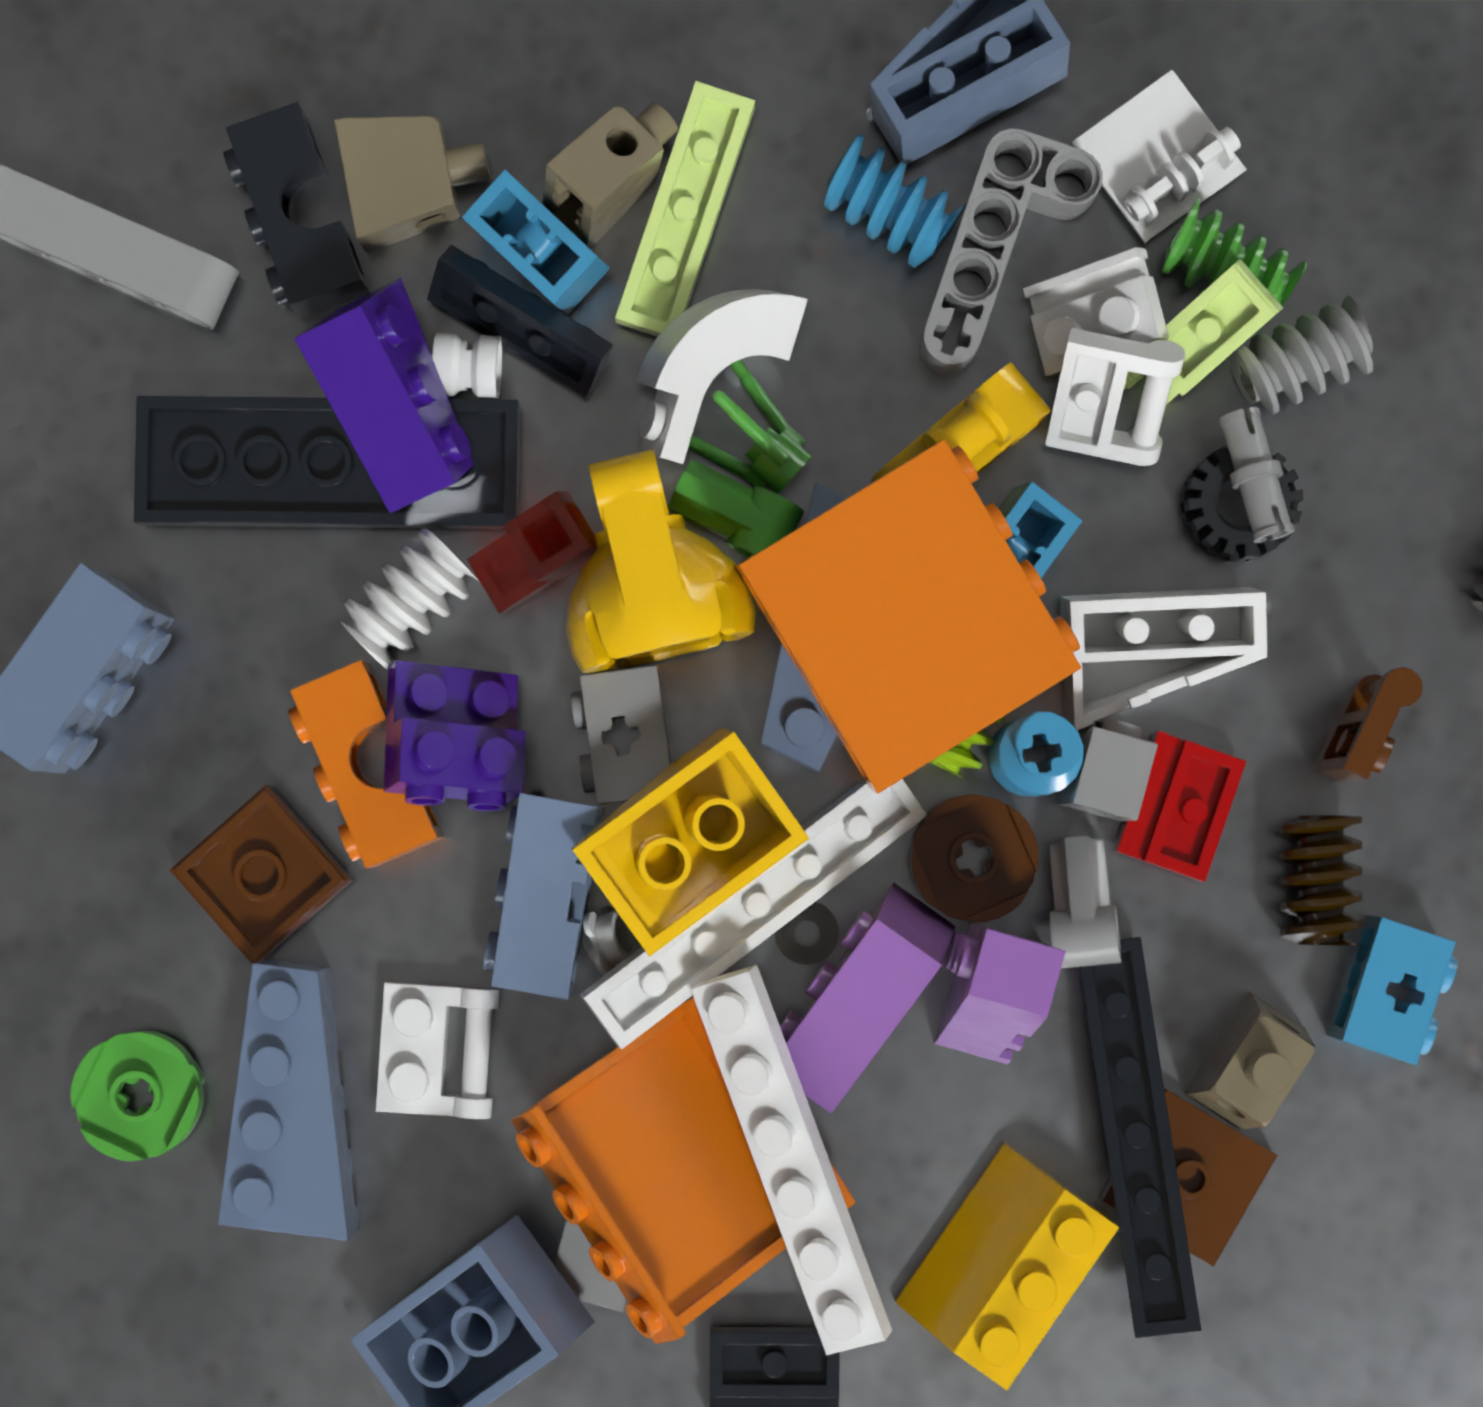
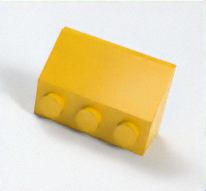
M1003 1142L894 1301L954 1354L1002 1388L1008 1390L1119 1227L1108 1215Z

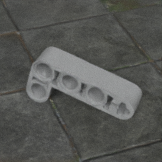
M1011 128L1003 130L992 137L981 161L920 340L919 352L921 359L930 371L937 375L953 376L963 372L972 362L985 332L1026 209L1066 221L1077 219L1089 210L1102 186L1103 179L1101 166L1093 155L1082 149L1022 129ZM1005 153L1015 154L1025 163L1026 172L1017 177L1006 176L997 169L994 159ZM1064 173L1074 174L1084 183L1085 194L1079 197H1067L1056 187L1055 177ZM994 212L1004 220L1006 232L995 237L986 236L975 226L974 217L979 213ZM961 271H975L985 280L986 291L978 296H966L956 288L953 277ZM953 314L965 317L957 338L959 346L954 350L953 355L941 352L942 341L940 339L945 336Z

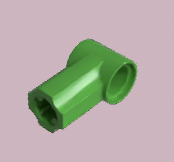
M691 459L681 475L667 506L669 511L682 515L683 519L725 538V543L729 547L746 557L762 551L793 532L804 514V510L798 505L770 490L759 486H753L751 489Z

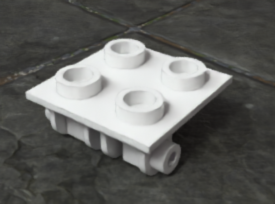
M1173 70L1166 73L1071 142L1073 147L1088 152L1099 162L1103 173L1102 187L1145 244L1186 215L1198 197L1201 199V204L1247 170L1234 153L1241 148L1237 135L1229 127H1225L1220 132L1216 129Z

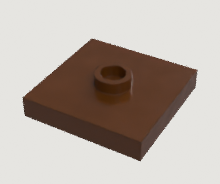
M265 785L170 869V872L251 964L263 961L353 881L349 874L270 785Z
M1165 1089L1189 1250L1192 1255L1214 1267L1278 1155ZM1110 1178L1099 1198L1116 1209L1112 1180Z

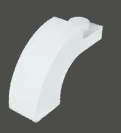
M735 290L709 297L693 305L675 318L662 331L648 350L635 382L658 389L655 400L650 401L646 405L640 420L639 433L643 438L640 449L643 451L654 449L655 456L683 464L703 397L714 378L730 364L750 356L766 355L789 361L808 299L769 290Z

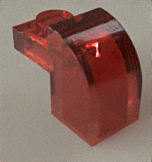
M555 491L503 525L507 533L469 557L467 561L498 613H507L556 580L566 579L582 568L597 550L594 539L595 534L568 491Z

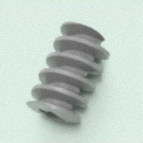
M1347 296L1343 299L1341 307L1333 303L1322 307L1318 317L1310 313L1297 318L1295 328L1287 323L1278 325L1273 330L1272 338L1263 333L1255 335L1250 339L1249 349L1242 344L1229 356V362L1234 380L1245 400L1251 405L1260 401L1266 410L1273 415L1280 411L1279 392L1283 391L1290 401L1297 405L1303 402L1301 383L1307 381L1317 395L1326 392L1324 374L1330 371L1340 385L1350 381L1348 363L1352 361L1363 375L1373 372L1371 356L1373 343L1362 311L1357 303L1350 296Z

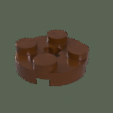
M968 794L948 799L927 813V816L913 833L909 857L913 881L919 893L928 904L950 918L978 923L998 919L1010 913L1022 903L1033 883L1035 872H1037L1039 850L1034 832L1020 812L998 799ZM971 839L977 848L987 846L991 852V857L983 862L985 873L976 877L969 868L959 870L956 864V859L963 855L961 844Z

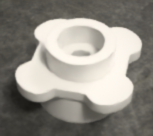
M607 906L600 909V915H597L595 912H589L584 915L582 935L584 949L600 973L607 974L613 969L614 965L617 966L639 949V942L616 910L614 911L611 907Z

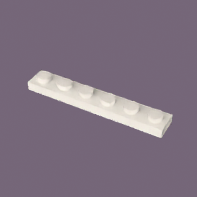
M863 779L801 826L810 839L649 957L641 947L579 995L616 1046L622 1050L693 996L691 988L697 983L719 976L927 816L926 812L903 779L879 794L871 790Z
M753 965L697 983L691 988L692 995L826 1355L886 1341L892 1332L891 1325L758 966Z

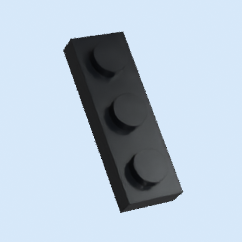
M452 244L438 259L427 297L428 301L483 335L501 336L504 348L583 397L587 398L599 383L613 347L612 343L597 335L591 328L576 322L544 302L536 294L526 291L489 268L484 262L471 257Z

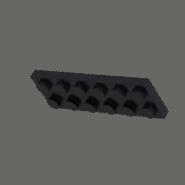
M137 396L134 523L154 526L518 529L520 403L518 400L449 399L456 420L469 440L471 458L474 465L455 484L389 513L327 398Z

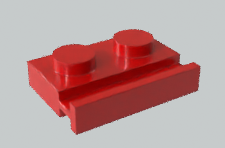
M1158 730L1154 732L1151 740L1152 743H1156L1158 746L1138 820L1123 821L1113 851L1188 878L1205 882L1247 761L1188 740H1182Z

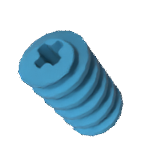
M860 133L840 158L826 186L828 188L824 206L828 210L833 211L849 201L845 215L846 222L854 225L869 215L866 235L873 240L890 229L887 244L888 251L894 254L909 243L912 244L908 264L916 268L937 252L958 222L966 204H963L951 214H946L944 210L949 194L943 189L927 201L923 198L928 178L922 175L910 185L905 186L902 184L907 164L901 161L887 172L883 171L881 167L886 150L880 146L864 158L860 153L865 135Z
M1035 711L1005 723L994 734V742L992 746H989L988 764L993 777L1005 790L1019 796H1042L1064 789L1077 777L1083 764L1084 746L1077 729L1066 718L1052 712ZM1032 746L1037 749L1044 748L1046 760L1038 763L1024 762L1022 757L1023 750Z

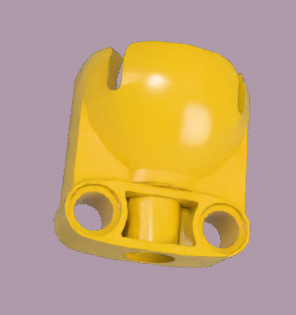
M654 449L588 464L600 517L605 530L594 536L597 550L581 569L568 599L566 634L571 655L581 672L598 673L609 670L614 665H617L619 668H629L714 648L721 643L722 639L724 641H734L754 633L756 611L752 594L735 568V562L711 541L686 529L682 515H669Z

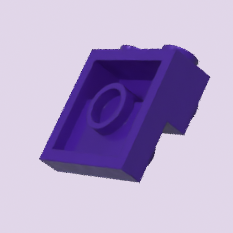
M399 660L389 665L383 792L405 794L406 803L423 806L443 804L444 798L467 800L468 809L487 812L504 810L507 803L518 798L520 793L524 794L526 731L517 730L518 675Z

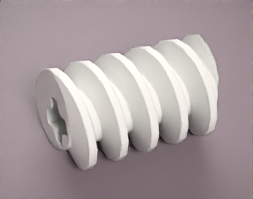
M425 528L418 532L425 548L423 553L407 546H403L400 549L407 567L404 571L387 563L381 567L388 584L385 589L369 581L362 584L370 602L367 606L349 598L343 602L351 621L348 624L341 622L342 625L386 670L394 662L389 650L390 645L409 653L414 649L407 629L410 627L422 634H430L432 626L426 611L430 610L442 617H448L451 611L444 594L448 592L460 599L466 600L470 595L462 577L466 574L478 580L435 533Z

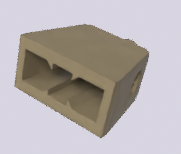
M651 103L636 118H633L623 107L614 106L547 163L542 204L591 249L657 180L664 151L662 146L678 131L674 119L663 107L656 103Z
M365 117L334 120L355 234L365 252L378 250L460 218V210L455 186L491 180L484 143L479 142L448 148L444 130L437 117Z
M1249 992L1186 1089L1185 1094L1239 1130L1266 1127L1314 1055L1316 1046L1303 1026Z

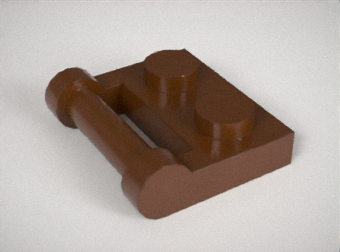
M1401 667L1391 669L1384 673L1383 676L1374 674L1357 680L1350 691L1314 772L1334 782L1368 780L1371 772L1375 774L1380 773L1394 747L1395 740L1389 737L1388 734L1400 708L1412 705L1421 696L1423 686L1419 675L1412 669Z

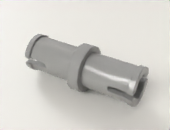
M1249 407L1246 410L1247 415H1245L1243 409H1239L1222 416L1218 421L1223 429L1235 470L1229 476L1232 487L1235 490L1241 491L1253 532V542L1262 543L1267 540L1266 536L1269 537L1270 541L1293 533L1295 528L1293 523H1291L1278 479L1284 474L1279 460L1272 459L1260 418V409L1258 407Z

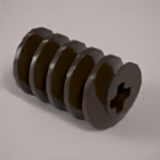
M1305 815L1298 816L1297 821L1280 827L1281 836L1298 842L1297 847L1280 852V861L1298 867V872L1280 878V887L1298 893V898L1280 904L1281 913L1298 919V924L1280 930V938L1299 945L1363 946L1361 943L1344 937L1345 932L1363 926L1362 918L1344 911L1345 906L1363 900L1362 892L1344 886L1345 880L1362 875V866L1344 860L1345 854L1362 849L1361 840L1344 834V829L1362 823V816Z

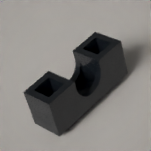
M295 102L225 127L233 147L223 151L225 162L236 187L247 186L254 207L244 210V214L257 246L268 245L275 266L265 269L278 305L288 302L292 310L301 319L371 293L351 236L340 220L319 228H303L292 222L291 207L296 195L304 187L329 178L309 119L299 103Z

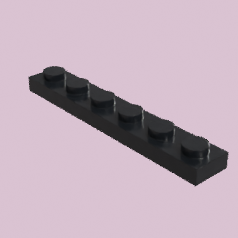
M1141 937L1120 939L1121 963L1080 967L1135 1338L1201 1331Z

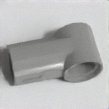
M1073 836L1063 838L1062 841L1049 845L1051 884L1055 911H1050L1051 942L1053 947L1066 951L1061 969L1121 963L1116 906L1111 905L1104 839Z

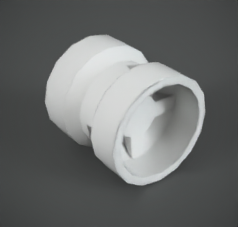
M436 333L432 358L447 396L455 397L460 391H467L468 388H472V392L478 398L499 399L503 365L501 336L480 335L474 341V344L471 345L469 341H463L457 334Z

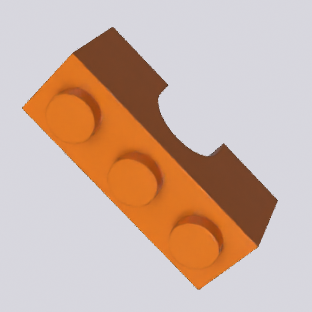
M359 660L290 690L296 706L288 709L291 723L303 744L312 741L321 765L313 768L314 776L326 801L329 803L337 800L346 821L345 824L338 826V831L352 861L361 858L365 868H376L445 838L432 806L409 804L405 802V794L383 792L384 788L371 784L360 769L359 752L362 743L372 732L386 726L387 701L370 663Z

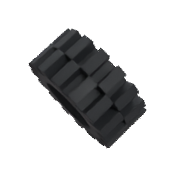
M1225 446L1211 453L1196 465L1197 467L1188 475L1184 483L1187 485L1186 489L1180 495V505H1184L1185 509L1181 519L1183 526L1189 525L1193 532L1189 536L1195 545L1201 542L1207 547L1205 553L1212 557L1221 555L1225 557V561L1237 562L1240 559L1249 561L1276 549L1277 546L1285 542L1292 535L1291 533L1272 541L1266 536L1267 540L1265 542L1255 543L1252 538L1251 526H1235L1223 518L1218 509V494L1221 487L1227 481H1230V474L1235 471L1229 450ZM1278 452L1272 456V459L1279 460L1284 474L1278 479L1291 523L1295 525L1299 523L1302 511H1297L1298 503L1303 501V489L1296 490L1294 482L1299 477L1295 469L1287 471L1283 466L1287 459Z

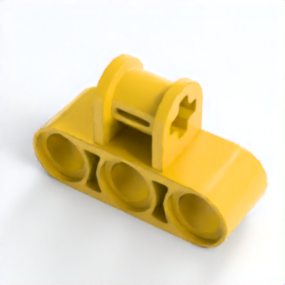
M1010 362L890 460L871 480L873 482L922 453L931 445L944 439L951 450L956 446H960L969 457L977 474H979L1042 422L1052 410L1013 363Z

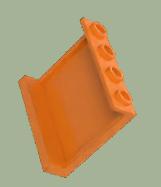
M945 439L931 445L922 453L767 548L735 565V568L867 785L877 794L1082 668L1073 654L1080 649V644L1074 632L1062 616L1059 615L1052 619L1040 599V596L1047 592L1041 577L1027 559L1020 563L1017 561L1005 541L1013 536L1008 522L994 503L984 506L972 486V483L979 480L972 462L960 446H956L951 450Z
M693 996L622 1050L619 1047L614 1048L510 1120L518 1131L516 1142L521 1153L531 1165L536 1168L541 1167L555 1190L552 1192V1197L559 1212L571 1224H578L591 1244L589 1255L594 1266L604 1278L609 1281H615L628 1301L625 1309L629 1320L641 1335L651 1338L655 1344L682 1338L687 1334L684 1330L686 1325L786 1249ZM832 1166L848 1209L856 1201Z

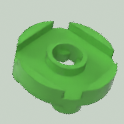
M149 1030L117 1034L92 1048L76 1069L71 1084L70 1097L72 1108L76 1107L77 1118L82 1125L79 1129L92 1147L111 1158L132 1162L160 1156L183 1142L195 1128L204 1104V1071L200 1064L193 1060L189 1051L182 1044L165 1034ZM140 1079H144L150 1084L148 1092L154 1096L152 1106L143 1105L137 1112H132L127 1108L130 1098L122 1093L125 1083L134 1085Z

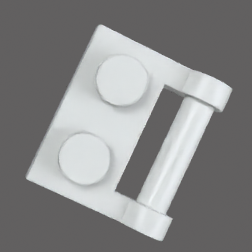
M1071 328L1045 446L1138 466H1150L1157 463L1163 445L1159 431L1172 380L1182 371L1185 350L1177 343L1169 340H1155L1148 344ZM1129 371L1147 376L1134 429L1125 432L1115 430L1114 428Z
M385 982L375 1112L490 1119L492 1116L493 1098L486 1097L491 1017L492 1009H498L500 989ZM450 1006L466 1008L461 1095L444 1094Z

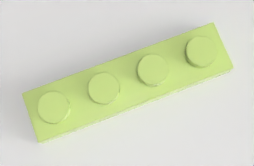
M695 81L615 316L617 324L658 337L675 318L687 310L755 110V100Z

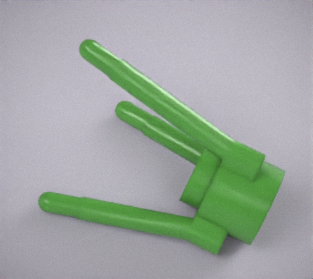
M740 359L730 364V367L776 432L771 427L765 432L723 391L718 390L714 392L713 400L755 441V444L745 454L754 464L750 466L693 434L688 448L744 478L752 487L759 486L763 488L768 484L779 494L812 456L801 447L805 440L789 426L753 374L749 372Z

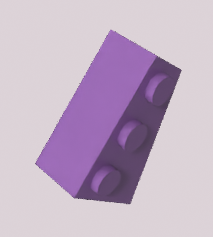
M894 882L872 914L869 915L863 911L841 941L847 949L837 964L834 966L826 961L805 991L812 999L799 1016L790 1010L780 1023L781 1031L805 1096L829 1113L834 1111L940 969L956 927Z
M968 922L965 934L955 931L945 963V969H949L954 975L934 1044L1008 1065L1012 1059L1013 1050L1020 1051L1023 1047L1025 1037L1017 1034L1031 1037L1048 1017L1066 951L1039 941Z

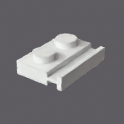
M1134 247L1023 288L1025 298H1030L1034 315H1031L1030 318L1046 377L1060 376L1071 328L1148 344L1155 340L1169 338L1154 278L1149 276L1145 259L1148 258L1145 248Z

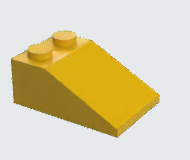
M720 728L666 767L571 849L650 957L810 838L735 732Z

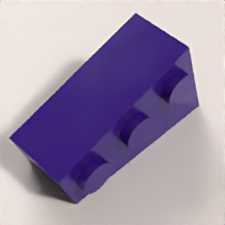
M401 278L337 309L294 338L389 513L455 484L474 465L471 458L469 440L456 420Z

